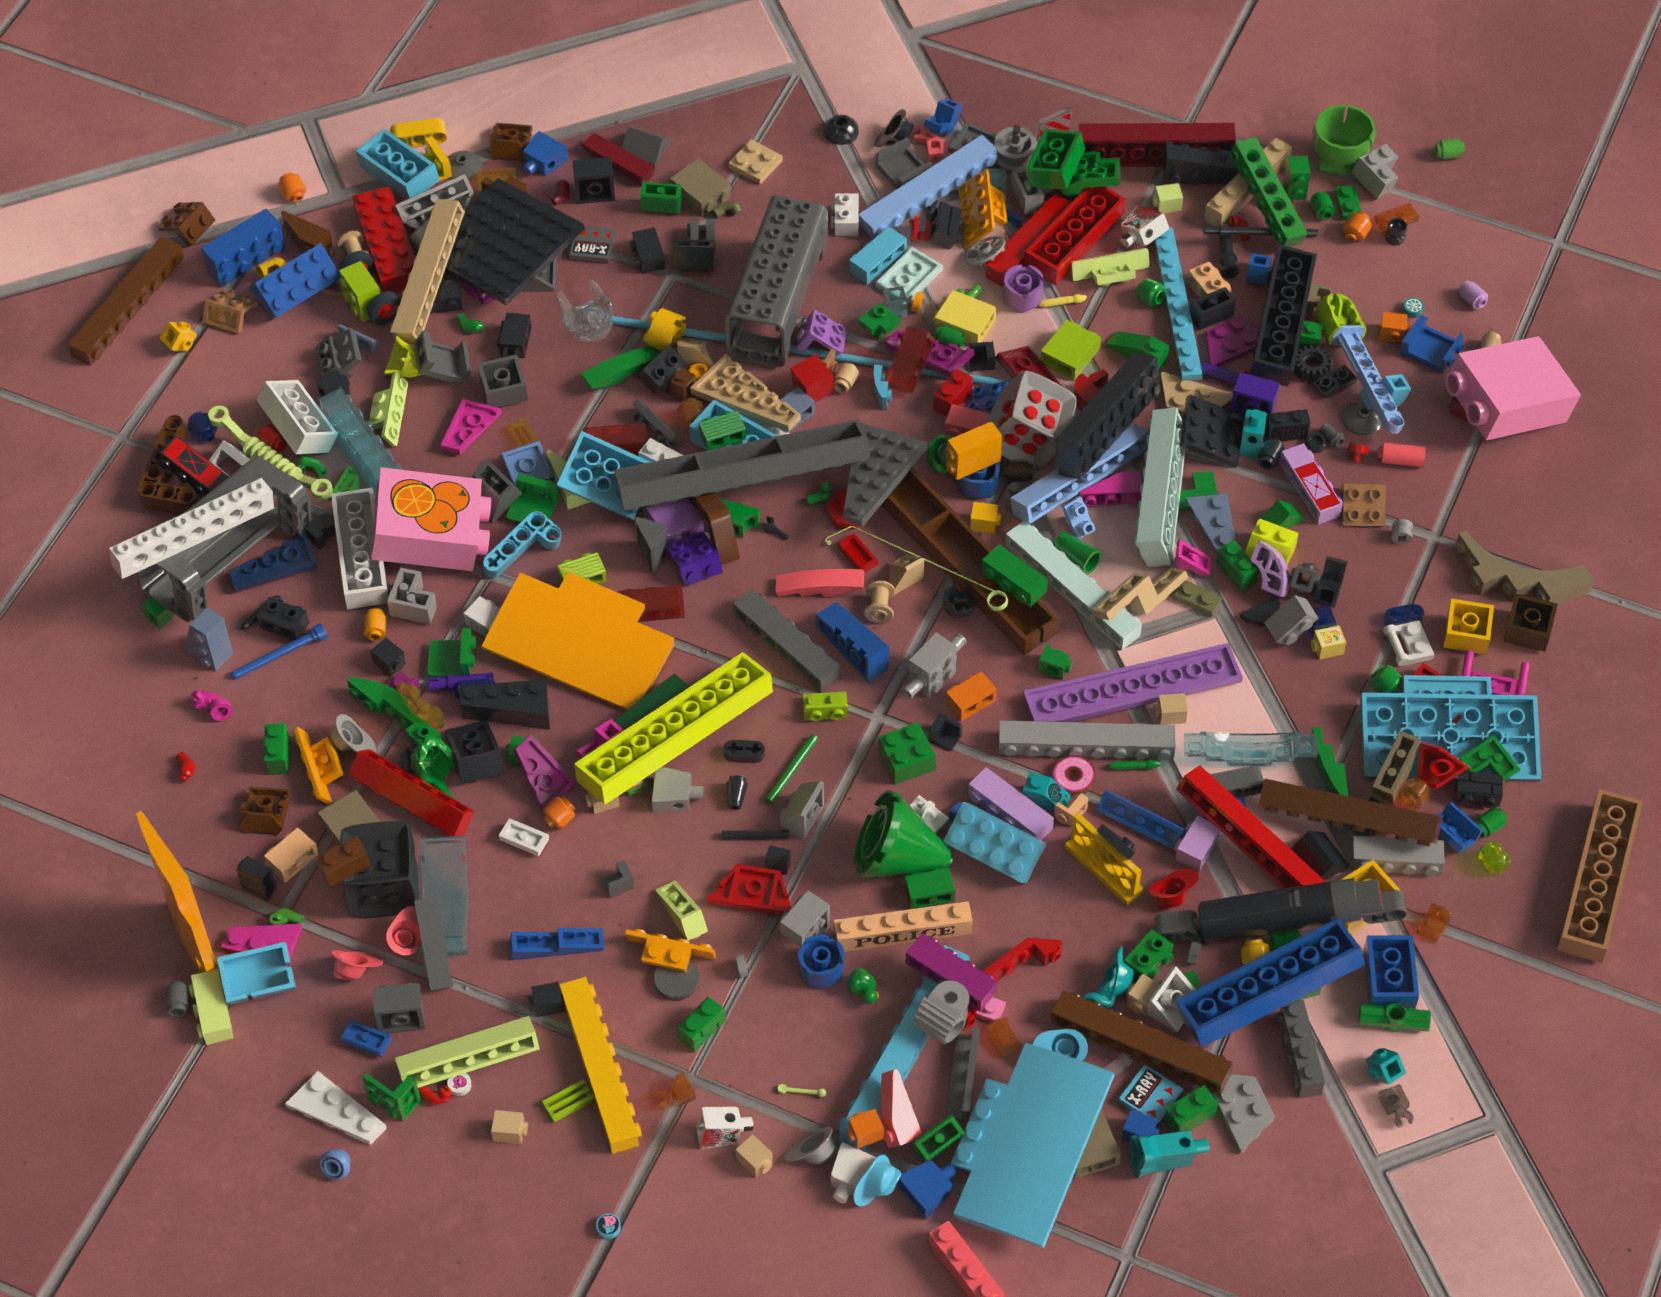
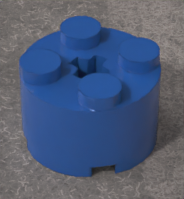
M999 462L958 479L957 483L961 494L972 498L992 497L999 485Z
M824 934L807 938L798 952L801 978L810 988H826L840 982L844 973V950L840 942Z

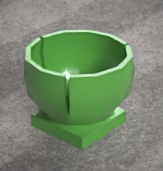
M1346 104L1331 106L1319 114L1312 130L1315 150L1320 154L1319 171L1352 174L1351 172L1359 158L1370 152L1376 138V129L1373 118L1363 109L1348 105L1345 122L1343 120Z

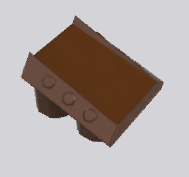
M496 123L493 126V133L489 136L490 148L488 153L494 160L496 158L519 159L522 162L524 159L523 151L531 139L532 125Z
M249 786L244 794L245 802L239 808V827L245 833H274L277 836L283 830L291 796L290 789Z

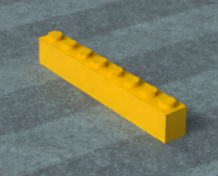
M586 977L559 984L563 1003L593 1096L595 1097L611 1152L614 1154L639 1146L638 1137L642 1136L639 1123H634L632 1116H635L632 1102L627 1103L625 1096H629L625 1082L621 1083L619 1076H622L620 1065L618 1062L614 1063L613 1056H616L612 1042L608 1043L606 1039L609 1036L606 1023L601 1024L599 1018L603 1015L600 1004H595L593 999L596 997L593 984H588Z

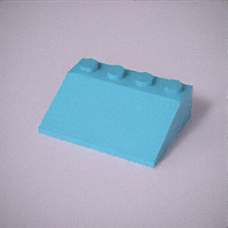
M581 431L557 483V487L633 520L638 509H623L617 491L614 470L650 463V461Z

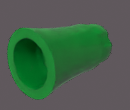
M1062 532L1053 543L1054 547L1059 551H1063L1072 563L1077 564L1086 575L1093 572L1101 561L1102 551L1084 543L1073 535Z

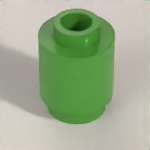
M1459 138L1440 140L1435 143L1436 158H1460L1462 153L1465 152L1464 142H1461Z

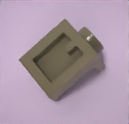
M1311 283L1305 314L1313 315L1314 308H1317L1318 303L1330 294L1331 287Z

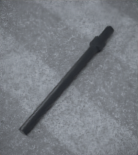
M1218 225V227L1203 226V234H1218L1219 237H1227V235L1274 236L1270 228L1228 227V225ZM1306 229L1308 233L1306 237H1318V229Z

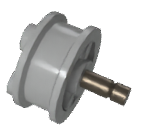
M1019 125L1001 130L996 135L994 146L997 148L996 163L1011 173L1012 171L1026 168L1037 146L1035 135Z

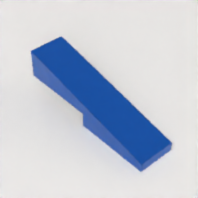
M558 928L557 932H511L509 938L510 961L604 950L603 928Z

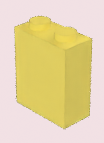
M952 290L950 295L944 298L941 309L936 310L933 316V321H935L934 330L936 331L939 326H948L963 332L965 343L981 342L995 321L996 307Z

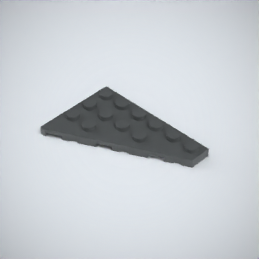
M860 423L867 436L870 459L864 460L861 463H851L844 509L845 522L863 527L928 449L927 442Z

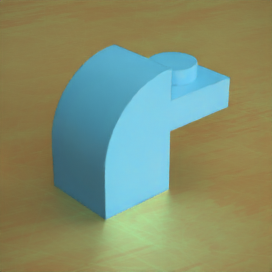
M1402 374L1385 376L1383 379L1392 399L1398 407L1407 398L1411 387ZM1362 389L1359 396L1368 410L1374 409L1366 392Z

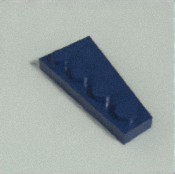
M305 531L299 535V538L293 541L288 540L282 543V547L274 551L270 549L259 559H251L230 570L229 573L235 592L316 569L317 563Z

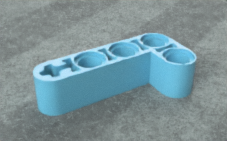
M538 511L530 513L484 558L483 572L485 576L491 579L499 577L536 540L548 550L557 549L561 542V530L543 513ZM537 521L540 522L541 525L536 527L533 526L531 523ZM523 535L527 539L521 541L517 539V537ZM554 535L556 536V539L549 540L547 536ZM508 549L513 553L506 555L502 551Z

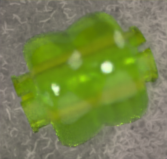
M1488 841L1483 844L1485 847H1480L1478 860L1484 864L1488 873L1502 874L1508 870L1511 856L1505 851L1500 842Z

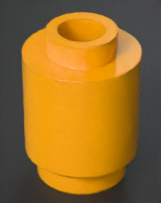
M373 608L367 611L364 618V636L371 641H379L386 635V616L381 609Z

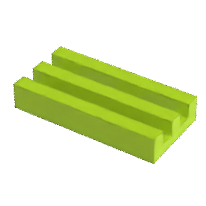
M581 1080L543 1100L542 1103L555 1123L594 1102L595 1097L591 1094L585 1081ZM584 1095L587 1096V1097H585V1098H583V1099L577 1101L576 1103H574V1104H572V1105H570V1106L564 1108L563 1110H561V1111H559V1112H557V1113L554 1114V1111L560 1109L561 1107L567 1106V1105L573 1103V1101H575L576 1099H578V1098H580V1097H582V1096H584Z

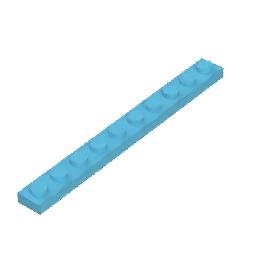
M1169 227L1166 232L1154 240L1162 284L1166 291L1165 299L1181 380H1202V369L1173 227Z

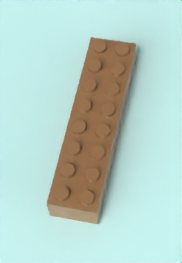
M1601 789L1598 790L1557 951L1599 963L1603 962L1612 932L1643 801Z

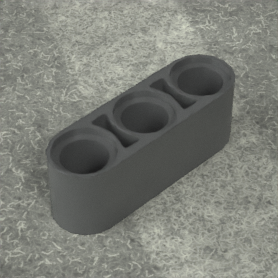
M1258 766L1210 774L1235 798L1253 796L1262 792L1264 778Z

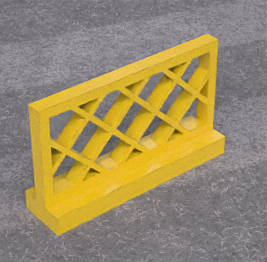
M1079 812L1073 816L1071 839L1065 843V849L1128 906L1143 894L1144 888L1139 885L1141 870L1096 831L1097 829Z

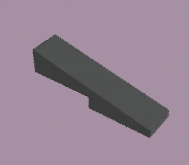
M437 896L414 900L430 991L452 987L453 983Z

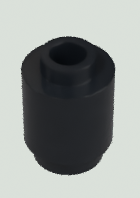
M1278 439L1266 440L1258 455V464L1262 468L1271 470L1278 464L1281 452L1285 450L1282 442Z

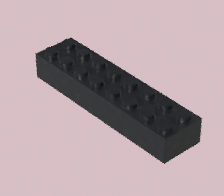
M1278 244L1272 261L1249 374L1272 380L1288 387L1294 372L1317 254Z
M1134 353L1054 440L1059 475L1081 480L1146 406L1150 404L1155 396L1159 394L1161 386L1158 380L1159 369L1156 357Z

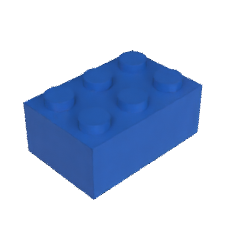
M1367 935L1363 950L1369 1005L1389 1006L1392 1003H1398L1404 1006V1008L1416 1009L1419 999L1413 935Z

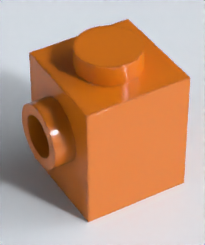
M1383 312L1379 340L1402 343L1405 335L1410 330V323H1407V315Z
M875 1109L867 1112H857L849 1118V1128H846V1132L850 1142L854 1141L858 1149L884 1139V1127Z

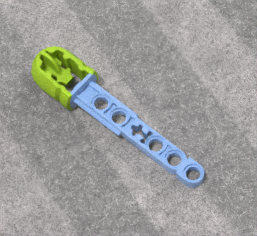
M1334 293L1325 296L1318 303L1315 315L1318 323L1323 324L1322 332L1326 335L1329 345H1341L1375 412L1380 417L1383 427L1392 434L1399 433L1404 425V419L1400 412H1397V406L1362 342L1366 333V327L1363 321H1361L1355 305L1347 296Z

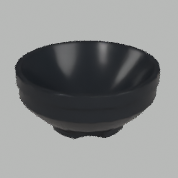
M836 115L825 123L824 135L833 144L846 145L857 139L859 127L852 117ZM843 120L846 121L847 124L840 126L837 125L836 122Z

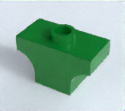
M721 499L730 512L736 537L743 538L747 530L759 528L761 509Z

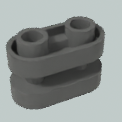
M691 219V223H687V235H691V238H687V240H699V233H706L705 240H713L715 253V220L706 219V225H699V219Z

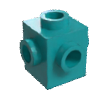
M1379 1048L1365 1059L1370 1077L1387 1085L1406 1074L1399 1053Z

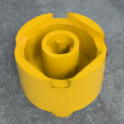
M661 308L658 312L653 311L649 320L651 325L649 330L646 331L643 341L647 342L648 346L661 351L668 345L673 348L683 338L686 323H683V320H686V317Z

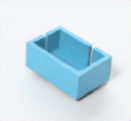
M286 942L217 957L226 1003L228 1005L248 1001V996L250 995L253 999L296 990L293 970L291 966L287 967L291 965Z

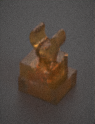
M684 1071L675 1075L676 1081L669 1084L671 1090L658 1091L654 1094L655 1100L659 1098L665 1099L659 1103L661 1110L667 1108L674 1098L679 1107L696 1099L695 1090Z

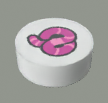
M467 1073L448 1078L447 1081L448 1087L455 1096L466 1095L472 1086L471 1079Z

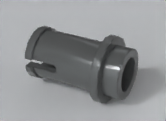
M1328 422L1320 427L1319 433L1324 435L1332 446L1340 447L1344 443V434L1336 431Z

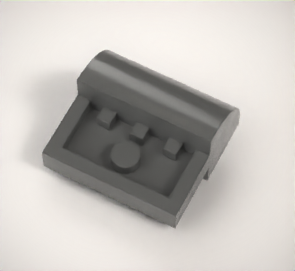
M350 328L336 339L328 336L315 346L322 378L335 370L341 375L350 378L353 376L352 369L362 362L356 333Z

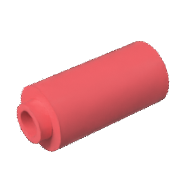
M1383 442V446L1378 448L1377 458L1381 459V463L1423 467L1425 447Z

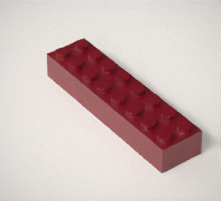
M1225 122L1080 123L1078 130L1082 134L1085 147L1084 152H1100V159L1120 158V167H1163L1166 141H1172L1173 145L1179 146L1182 143L1189 144L1191 148L1200 149L1201 146L1208 147L1210 151L1215 152L1218 149L1231 151L1236 143L1235 123Z

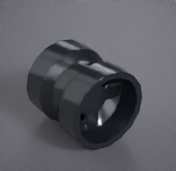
M1393 218L1388 222L1385 239L1389 244L1395 246L1403 244L1408 226L1407 222L1401 218Z

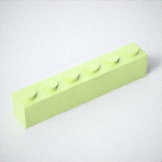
M529 1016L396 1057L395 1060L401 1080L404 1081L410 1075L416 1080L419 1088L524 1055L540 1048Z

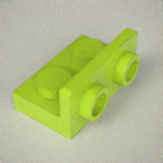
M846 692L803 694L805 720L819 721L822 719L840 720L848 718Z

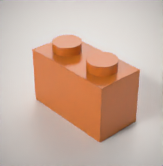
M981 671L976 675H970L959 685L950 687L946 692V705L960 721H963L995 702L997 689Z

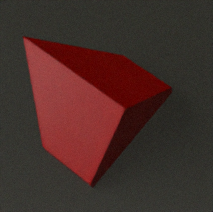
M1420 742L1417 771L1418 785L1436 790L1470 768L1442 747Z

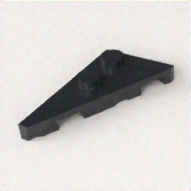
M1103 824L1096 830L1128 860L1135 854V844L1126 836L1120 837Z

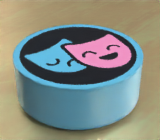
M604 1214L597 1220V1232L602 1238L612 1239L620 1233V1220L614 1214Z

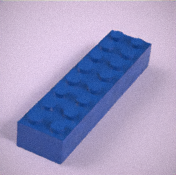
M1337 918L1177 999L1176 1004L1180 1017L1198 1044L1204 1047L1364 966L1361 947L1340 919Z

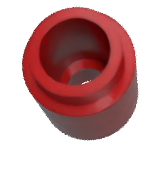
M267 424L259 429L258 439L260 442H264L266 446H270L272 450L278 453L286 449L288 443L274 426Z

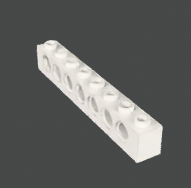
M262 478L110 547L111 565L122 579L274 509L273 492Z

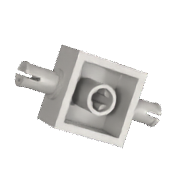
M936 632L909 660V682L902 688V694L906 698L912 699L918 691L928 698L934 692L937 693L945 680L952 678L956 673V653L967 642L964 636L957 633L949 641Z

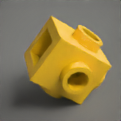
M168 322L159 339L175 352L188 351L197 335L191 330V326L185 322Z

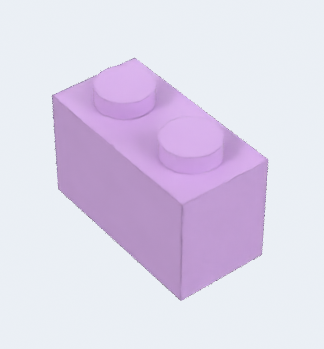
M1197 816L1193 823H1188L1184 832L1186 834L1183 839L1180 838L1174 848L1177 851L1176 861L1200 872L1219 840L1221 831L1210 821Z

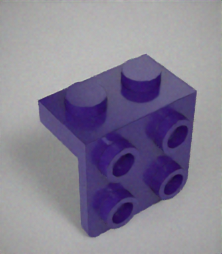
M704 532L694 533L666 545L667 552L678 566L680 580L684 587L723 573L719 552Z

